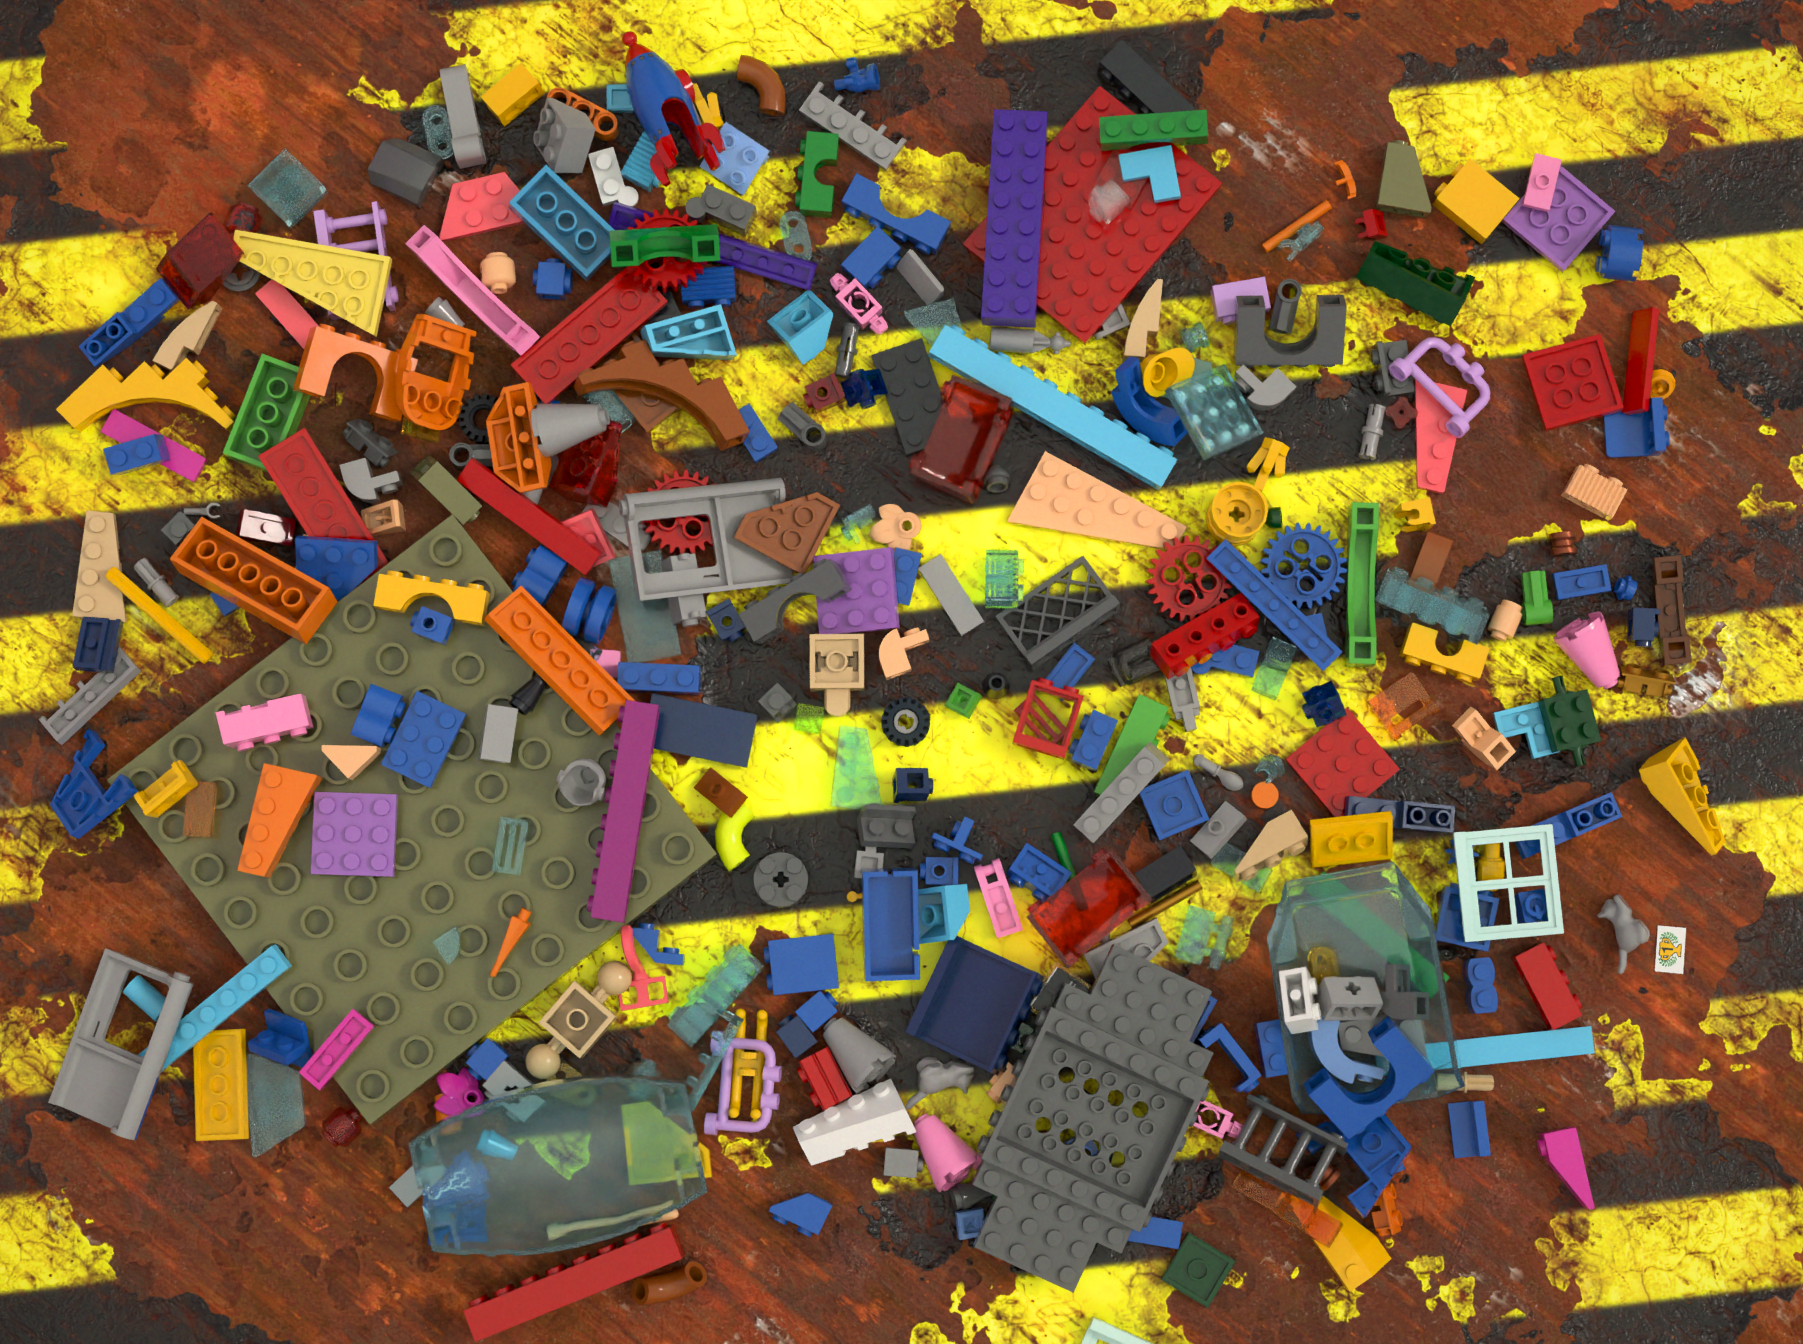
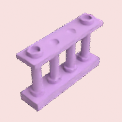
M375 201L372 202L373 213L338 219L328 217L324 209L313 211L318 244L360 252L378 250L379 255L388 256L383 226L388 224L385 209H381L378 202ZM375 224L377 239L337 245L336 242L332 243L331 233H335L337 229ZM389 274L384 301H386V306L390 311H396L395 302H399L396 286L392 287L391 275ZM328 311V315L332 320L343 319Z

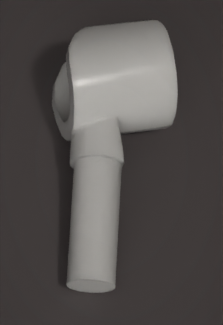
M210 503L206 508H184V514L208 516L209 519L215 521L221 516H212L209 511L211 508H221L218 503Z

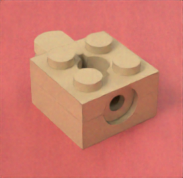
M810 634V691H824L825 709L833 717H842L850 710V691H865L864 634Z

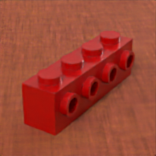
M1239 593L1154 641L1151 644L1150 656L1168 680L1174 676L1180 677L1191 666L1208 661L1212 654L1220 650H1228L1234 645L1235 641L1242 637L1249 638L1258 629L1260 616L1246 597Z

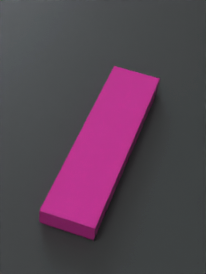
M115 409L112 410L100 431L119 443L152 434H160ZM164 436L170 461L160 463V465L196 483L208 459Z

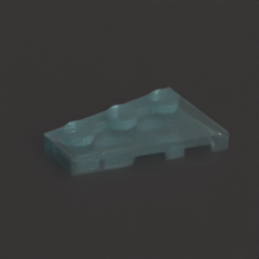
M839 726L830 807L862 810L864 805L870 803L883 805L868 731L865 728Z

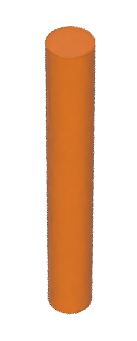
M1327 200L1323 201L1261 244L1262 249L1266 253L1270 252L1331 210V204Z

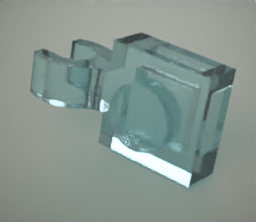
M1318 220L1313 225L1307 223L1297 231L1298 237L1296 240H1283L1277 249L1280 251L1284 247H1290L1292 253L1288 255L1286 260L1291 261L1298 252L1317 239L1325 228Z

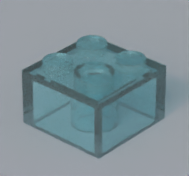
M286 148L247 185L290 229L328 193L324 185Z

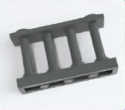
M1249 1094L1246 1100V1107L1252 1110L1235 1142L1229 1143L1224 1140L1219 1149V1158L1318 1207L1324 1192L1320 1189L1319 1183L1335 1152L1344 1156L1348 1143L1344 1142L1345 1139L1337 1133L1330 1132L1328 1134L1271 1105V1102L1261 1095L1253 1096ZM1264 1115L1276 1121L1260 1154L1254 1156L1246 1152L1245 1145L1260 1116ZM1288 1127L1301 1135L1285 1166L1278 1168L1270 1164L1271 1161L1269 1159L1285 1128ZM1312 1139L1326 1147L1310 1178L1303 1181L1295 1177L1294 1171Z

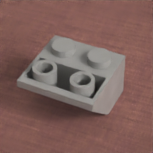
M547 98L544 108L540 113V122L537 130L534 132L533 141L554 173H582L596 128L586 113L556 99Z

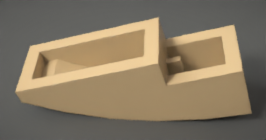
M1163 279L1155 281L1136 310L1126 338L1123 360L1131 356L1139 358V362H1142L1146 356L1147 336L1157 337Z
M211 301L196 310L171 332L152 361L172 372L186 358L189 351L199 356L223 308L218 303Z

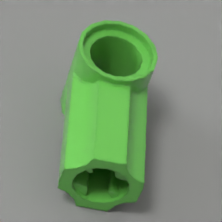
M1545 571L1522 573L1521 581L1524 602H1522L1521 607L1523 609L1521 612L1523 624L1526 626L1552 623L1553 607L1551 600L1548 599Z

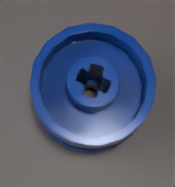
M581 577L570 597L562 627L572 637L578 636L584 627V640L599 645L610 624L618 591L615 588L603 585L595 595V581Z

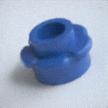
M1630 575L1624 578L1620 577L1614 586V592L1618 600H1631L1637 589V581L1633 580Z

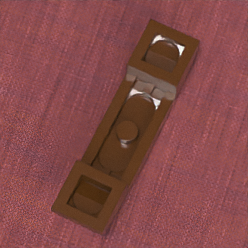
M1681 555L1653 558L1654 608L1661 609L1660 615L1655 618L1659 623L1658 640L1664 665L1692 662L1690 639L1686 635L1681 582H1684Z

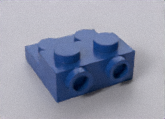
M1450 883V887H1443L1433 940L1488 952L1491 940L1464 942L1458 884ZM1477 891L1481 927L1494 926L1499 898L1492 897L1493 892Z

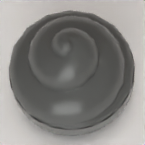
M994 464L984 474V485L987 486V490L990 492H1003L1008 489L1010 475L1000 465Z

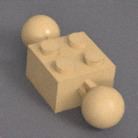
M616 960L603 964L597 974L598 985L591 993L578 981H574L538 1022L554 1037L548 1044H538L527 1053L526 1067L532 1076L539 1079H547L555 1075L560 1067V1054L566 1047L577 1057L583 1058L618 1018L603 1003L610 995H620L630 987L632 974L626 964Z

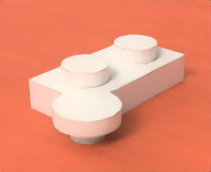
M614 147L588 154L603 206L619 201V203L634 207L638 203L639 195L633 187H625Z

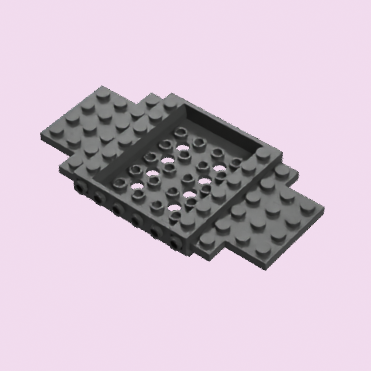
M1112 944L1089 994L1064 982L1054 1006L1047 1005L1045 1010L1041 1009L1035 1020V1024L1038 1026L1033 1035H1028L1023 1049L1026 1050L1022 1060L1018 1059L1012 1069L1011 1074L1014 1075L1010 1085L1006 1084L1002 1090L1000 1099L1003 1101L999 1110L995 1109L990 1116L988 1124L991 1127L987 1136L983 1134L978 1142L976 1150L979 1153L977 1156L982 1159V1162L971 1184L996 1196L973 1244L975 1248L1074 1293L1096 1243L1122 1254L1132 1230L1140 1232L1142 1227H1147L1152 1213L1149 1211L1153 1203H1157L1163 1193L1161 1185L1165 1177H1169L1174 1169L1175 1162H1173L1177 1151L1181 1152L1187 1138L1184 1135L1188 1127H1192L1197 1119L1198 1112H1196L1200 1101L1204 1102L1209 1093L1210 1087L1207 1086L1209 1081L1202 1077L1212 1058L1213 1052L1190 1042V1038L1212 993L1211 990ZM1063 1067H1070L1074 1072L1073 1079L1068 1083L1062 1082L1058 1076L1059 1071ZM1089 1078H1093L1098 1082V1089L1094 1094H1087L1083 1089L1084 1082ZM1112 1090H1119L1123 1095L1122 1102L1117 1106H1113L1108 1102V1094ZM1138 1101L1145 1102L1147 1105V1113L1142 1117H1136L1132 1112L1133 1105ZM1041 1117L1048 1118L1051 1123L1050 1129L1045 1133L1038 1132L1035 1127L1036 1121ZM1069 1128L1075 1132V1139L1071 1144H1063L1060 1140V1134L1064 1129ZM1090 1140H1096L1100 1145L1099 1152L1094 1156H1089L1085 1152V1144ZM1119 1151L1124 1155V1163L1120 1167H1113L1109 1162V1157L1113 1152Z

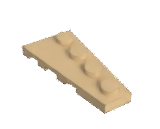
M86 511L73 617L121 619L123 623H128L124 603L125 595L105 577L112 567H116L122 572L118 550L117 522L114 513Z

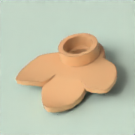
M886 504L879 507L882 520L873 525L869 533L870 538L880 543H888V547L893 548L894 551L895 547L909 550L912 538L916 537L921 531L922 523L920 518L912 512H904L895 504ZM906 520L912 523V528L909 531L903 527V523Z

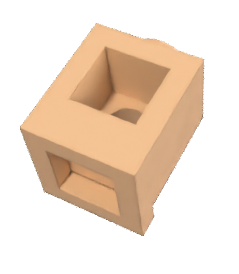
M1009 1062L1004 1072L1000 1071L998 1076L994 1075L989 1081L992 1086L986 1094L998 1104L1002 1101L1000 1095L1006 1084L1010 1085L1014 1077L1011 1074L1014 1066Z

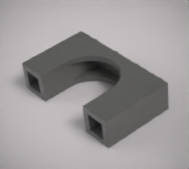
M1263 295L1236 296L1233 352L1236 366L1244 364L1247 368H1252L1255 365H1267L1277 368L1282 365H1294L1296 367H1307L1308 365L1333 367L1335 365H1343L1347 308L1344 295H1317L1313 329L1302 340L1288 344L1276 342L1265 333L1266 307Z

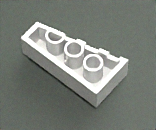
M891 1078L793 1126L797 1139L811 1166L843 1156L846 1150L851 1148L858 1149V1151L869 1148L868 1143L883 1139L884 1142L894 1140V1135L906 1131L907 1135L916 1133V1129Z

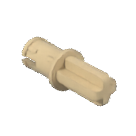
M1467 1072L1463 1074L1439 1073V1091L1457 1090L1467 1093V1090L1491 1091L1494 1088V1078L1492 1075H1467Z

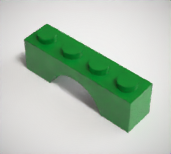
M1207 110L1099 117L1101 151L1126 150L1139 144L1152 142H1171L1181 146L1208 144Z
M717 224L609 231L612 267L639 266L646 260L668 256L682 257L692 262L720 261Z

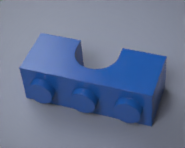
M618 662L617 683L626 692L631 693L668 692L677 695H700L701 667L700 665Z

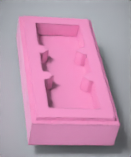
M1535 153L1522 206L1549 212L1562 159Z

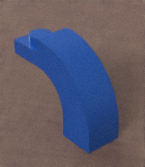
M1128 357L1115 370L1118 385L1111 391L1118 410L1136 431L1145 435L1150 440L1168 446H1175L1188 433L1184 410L1164 406L1150 396L1143 386L1139 358Z

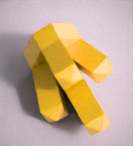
M693 83L695 91L694 105L699 114L701 125L711 123L720 131L724 123L720 116L717 94L710 92L707 95V106L698 85Z
M1264 438L1260 449L1246 466L1249 473H1254L1262 463L1253 485L1261 492L1263 491L1273 466L1276 477L1280 478L1285 474L1286 455L1290 447L1275 439Z

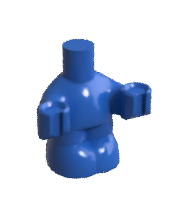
M856 57L846 59V67L850 71L849 75L844 76L843 79L834 80L836 91L847 89L851 92H863L865 90L875 91L880 89V78L876 64H868L866 68L859 70Z

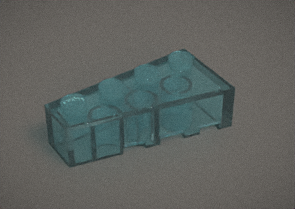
M1396 566L1393 567V570L1386 568L1375 594L1376 602L1407 615L1411 613L1416 614L1415 617L1430 625L1439 623L1441 628L1453 635H1461V633L1469 635L1468 641L1478 644L1490 616L1487 607L1483 606L1484 601L1469 596L1468 600L1458 596L1459 592L1446 586H1444L1443 590L1433 587V581L1419 576L1418 580L1408 576L1409 572Z
M740 943L737 947L733 945L723 955L725 960L719 967L714 965L704 976L707 980L701 987L696 985L686 996L689 1001L682 1008L678 1005L668 1016L671 1021L667 1026L690 1047H693L766 967Z

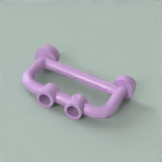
M1429 337L1421 341L1404 359L1396 358L1389 365L1388 369L1390 374L1398 381H1404L1412 375L1452 415L1446 422V428L1454 437L1461 438L1470 429L1468 423L1490 400L1491 392L1489 385L1481 377L1484 374V368L1477 362H1472L1469 365L1462 358L1465 355V350L1460 344L1454 343L1450 346L1440 338ZM1437 348L1443 354V359L1446 363L1454 365L1462 372V377L1467 383L1474 384L1480 392L1479 398L1465 412L1415 364L1428 349Z
M713 1031L710 1044L711 1052L722 1053L718 1113H706L704 1133L706 1135H717L718 1130L759 1132L770 1123L772 1110H778L780 1095L779 1093H774V1082L781 1081L782 1067L776 1066L775 1052L766 1041L726 1037L725 1031ZM734 1049L758 1050L765 1056L761 1117L754 1122L728 1120Z

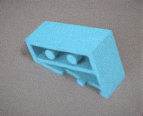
M721 304L648 324L640 330L642 339L646 340L654 357L732 360L737 356Z

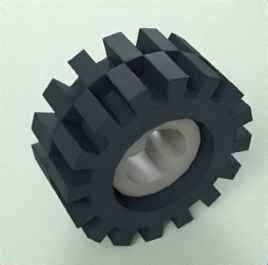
M901 697L898 700H893L885 708L882 715L883 732L888 740L897 746L909 747L917 745L920 741H923L930 728V716L927 708L917 699L914 700L910 697ZM906 715L907 718H913L914 724L910 729H905L904 726L898 725V720L901 716Z

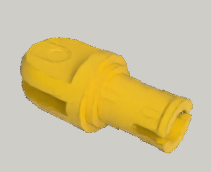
M1500 843L1484 844V856L1478 859L1477 880L1504 879L1505 860L1500 857Z

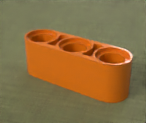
M561 87L554 88L548 93L547 98H565L567 100L566 105L579 111H590L588 118L596 128L595 137L603 141H612L619 135L620 129L617 118L611 112ZM609 121L614 124L613 128L609 131H602L600 129L604 122Z

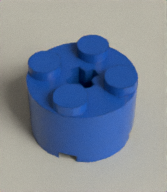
M1608 225L1606 230H1600L1599 245L1602 246L1601 256L1596 258L1595 272H1599L1601 278L1636 281L1637 277L1632 275L1633 271H1639L1641 265L1643 241L1638 240V234H1643L1642 228Z

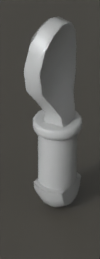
M1202 754L1194 755V764L1211 773L1213 777L1219 776L1222 785L1227 789L1237 791L1243 787V780L1236 773L1221 769V765L1213 763Z

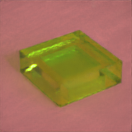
M798 703L794 730L821 735L825 707Z

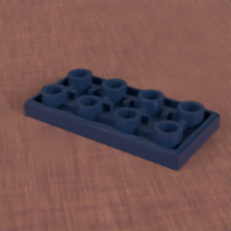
M652 693L650 704H656L661 707L654 749L743 768L748 767L758 715Z

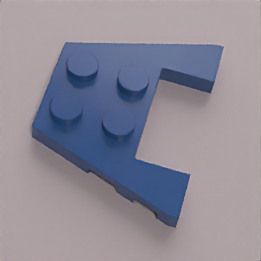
M87 729L83 736L87 740L82 750H76L73 757L75 764L70 775H64L50 803L51 808L68 833L77 839L85 835L138 792L129 777L122 774L116 778L107 791L104 790L89 766L106 745L99 735L90 729Z
M1385 1114L1380 1118L1374 1119L1366 1126L1362 1133L1354 1135L1350 1139L1333 1122L1327 1121L1317 1126L1318 1129L1328 1134L1334 1132L1345 1139L1344 1142L1348 1143L1347 1155L1369 1180L1348 1196V1201L1363 1219L1368 1215L1411 1151V1145ZM1297 1132L1296 1137L1299 1139L1301 1134ZM1311 1139L1306 1149L1313 1155L1324 1145Z

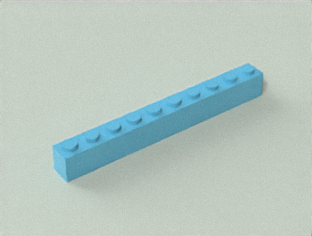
M944 325L930 349L928 357L1158 491L1163 486L1178 460L1173 457L1174 453L1163 446L1159 448L1150 444L1151 440L1138 432L1136 435L1126 430L1127 425L1117 419L1110 421L1103 416L1105 413L1092 405L1089 408L1080 403L1081 399L1070 392H1067V394L1057 390L1058 386L1048 379L1042 381L1034 376L1035 372L1024 365H1021L1019 368L1012 364V359L1002 352L993 353L987 349L989 346L980 339L975 338L973 341L964 336L965 331L955 325H951V327Z

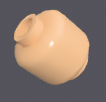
M493 252L488 254L480 263L481 282L492 293H506L507 289L516 283L515 264L513 259L508 257L507 254Z

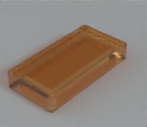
M197 781L198 785L187 793L183 835L212 838L217 783Z

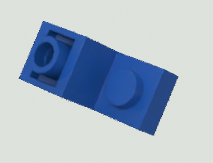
M638 923V928H632L634 937L655 963L684 966L685 955L679 954L678 948L663 947V952H658L660 930H654L655 924Z

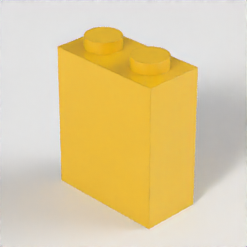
M1469 159L1465 165L1460 162L1450 174L1454 178L1448 185L1443 182L1434 193L1437 198L1432 205L1482 245L1520 198L1472 159Z

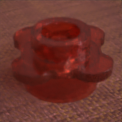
M1401 396L1398 398L1397 403L1386 408V415L1392 417L1397 428H1404L1406 423L1418 416V410L1411 407L1407 397ZM1400 410L1404 411L1403 415L1399 413Z

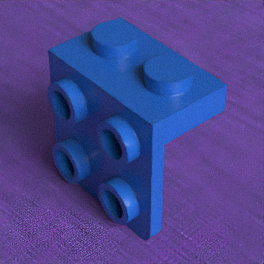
M1662 397L1651 398L1649 411L1627 415L1620 411L1603 416L1605 452L1607 457L1659 456L1666 451V447H1669L1670 438L1669 432L1665 431L1664 421L1668 417L1667 406L1663 405Z

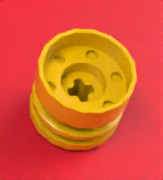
M1244 482L1229 483L1218 491L1207 508L1205 517L1207 529L1212 537L1220 543L1226 539L1233 547L1245 545L1253 540L1266 522L1268 514L1267 502L1261 491L1253 485ZM1232 512H1235L1236 517L1239 518L1237 522H1234L1233 517H1230Z

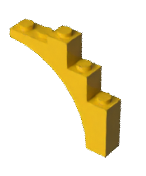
M187 358L168 376L156 364L151 367L145 361L126 379L114 367L109 370L102 365L56 409L80 433L97 419L111 413L113 409L118 410L144 403L178 404L197 410L216 420L230 433L235 423L233 420L237 417L226 405L221 408L215 402L218 397L208 387L203 389L210 382L204 376L208 371L197 360L192 364Z

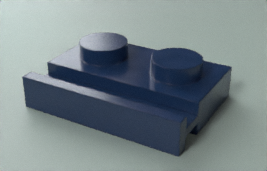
M82 618L73 662V668L76 671H108L109 673H114L123 628L121 619Z

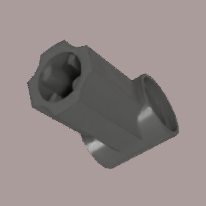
M1283 280L1277 287L1268 330L1291 335L1298 301L1302 293V288L1296 280ZM1291 287L1295 292V297L1292 299L1285 298L1282 295V288Z
M791 402L781 411L777 420L799 438L808 449L820 451L826 446L828 438L824 428L811 419L795 403ZM811 432H820L822 435L818 442L812 443L808 441V436Z
M457 443L450 449L449 457L451 463L460 471H463L471 458H475L487 468H493L490 444L467 445L466 443ZM460 451H466L469 453V458L466 462L459 463L455 460L456 454Z

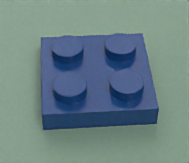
M1188 770L1145 787L1139 793L1159 841L1209 820Z

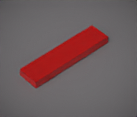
M1655 307L1633 311L1623 399L1624 409L1622 413L1627 415L1649 411L1659 309Z

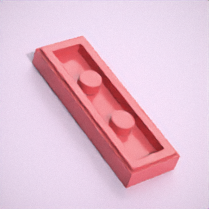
M271 279L255 294L304 349L310 328L319 327V325L283 285Z

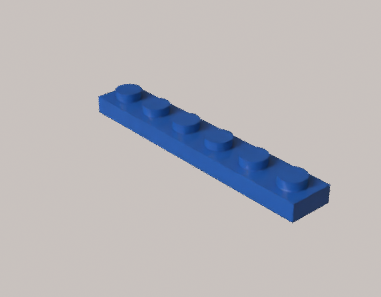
M1226 539L1206 558L1323 672L1342 653L1321 630Z

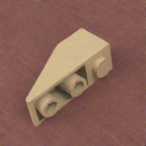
M1292 810L1276 817L1265 825L1235 869L1234 880L1236 883L1241 880H1251L1263 868L1271 869L1280 864L1282 858L1290 854L1291 856H1296L1305 850L1308 836Z

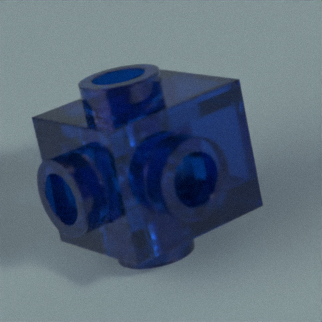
M859 369L849 374L850 378L840 383L849 408L860 406L862 410L868 409L876 405L875 400L888 394L880 369L866 371Z
M1332 681L1314 686L1302 693L1305 704L1301 705L1306 719L1312 718L1316 727L1330 724L1334 720L1347 715L1339 693Z

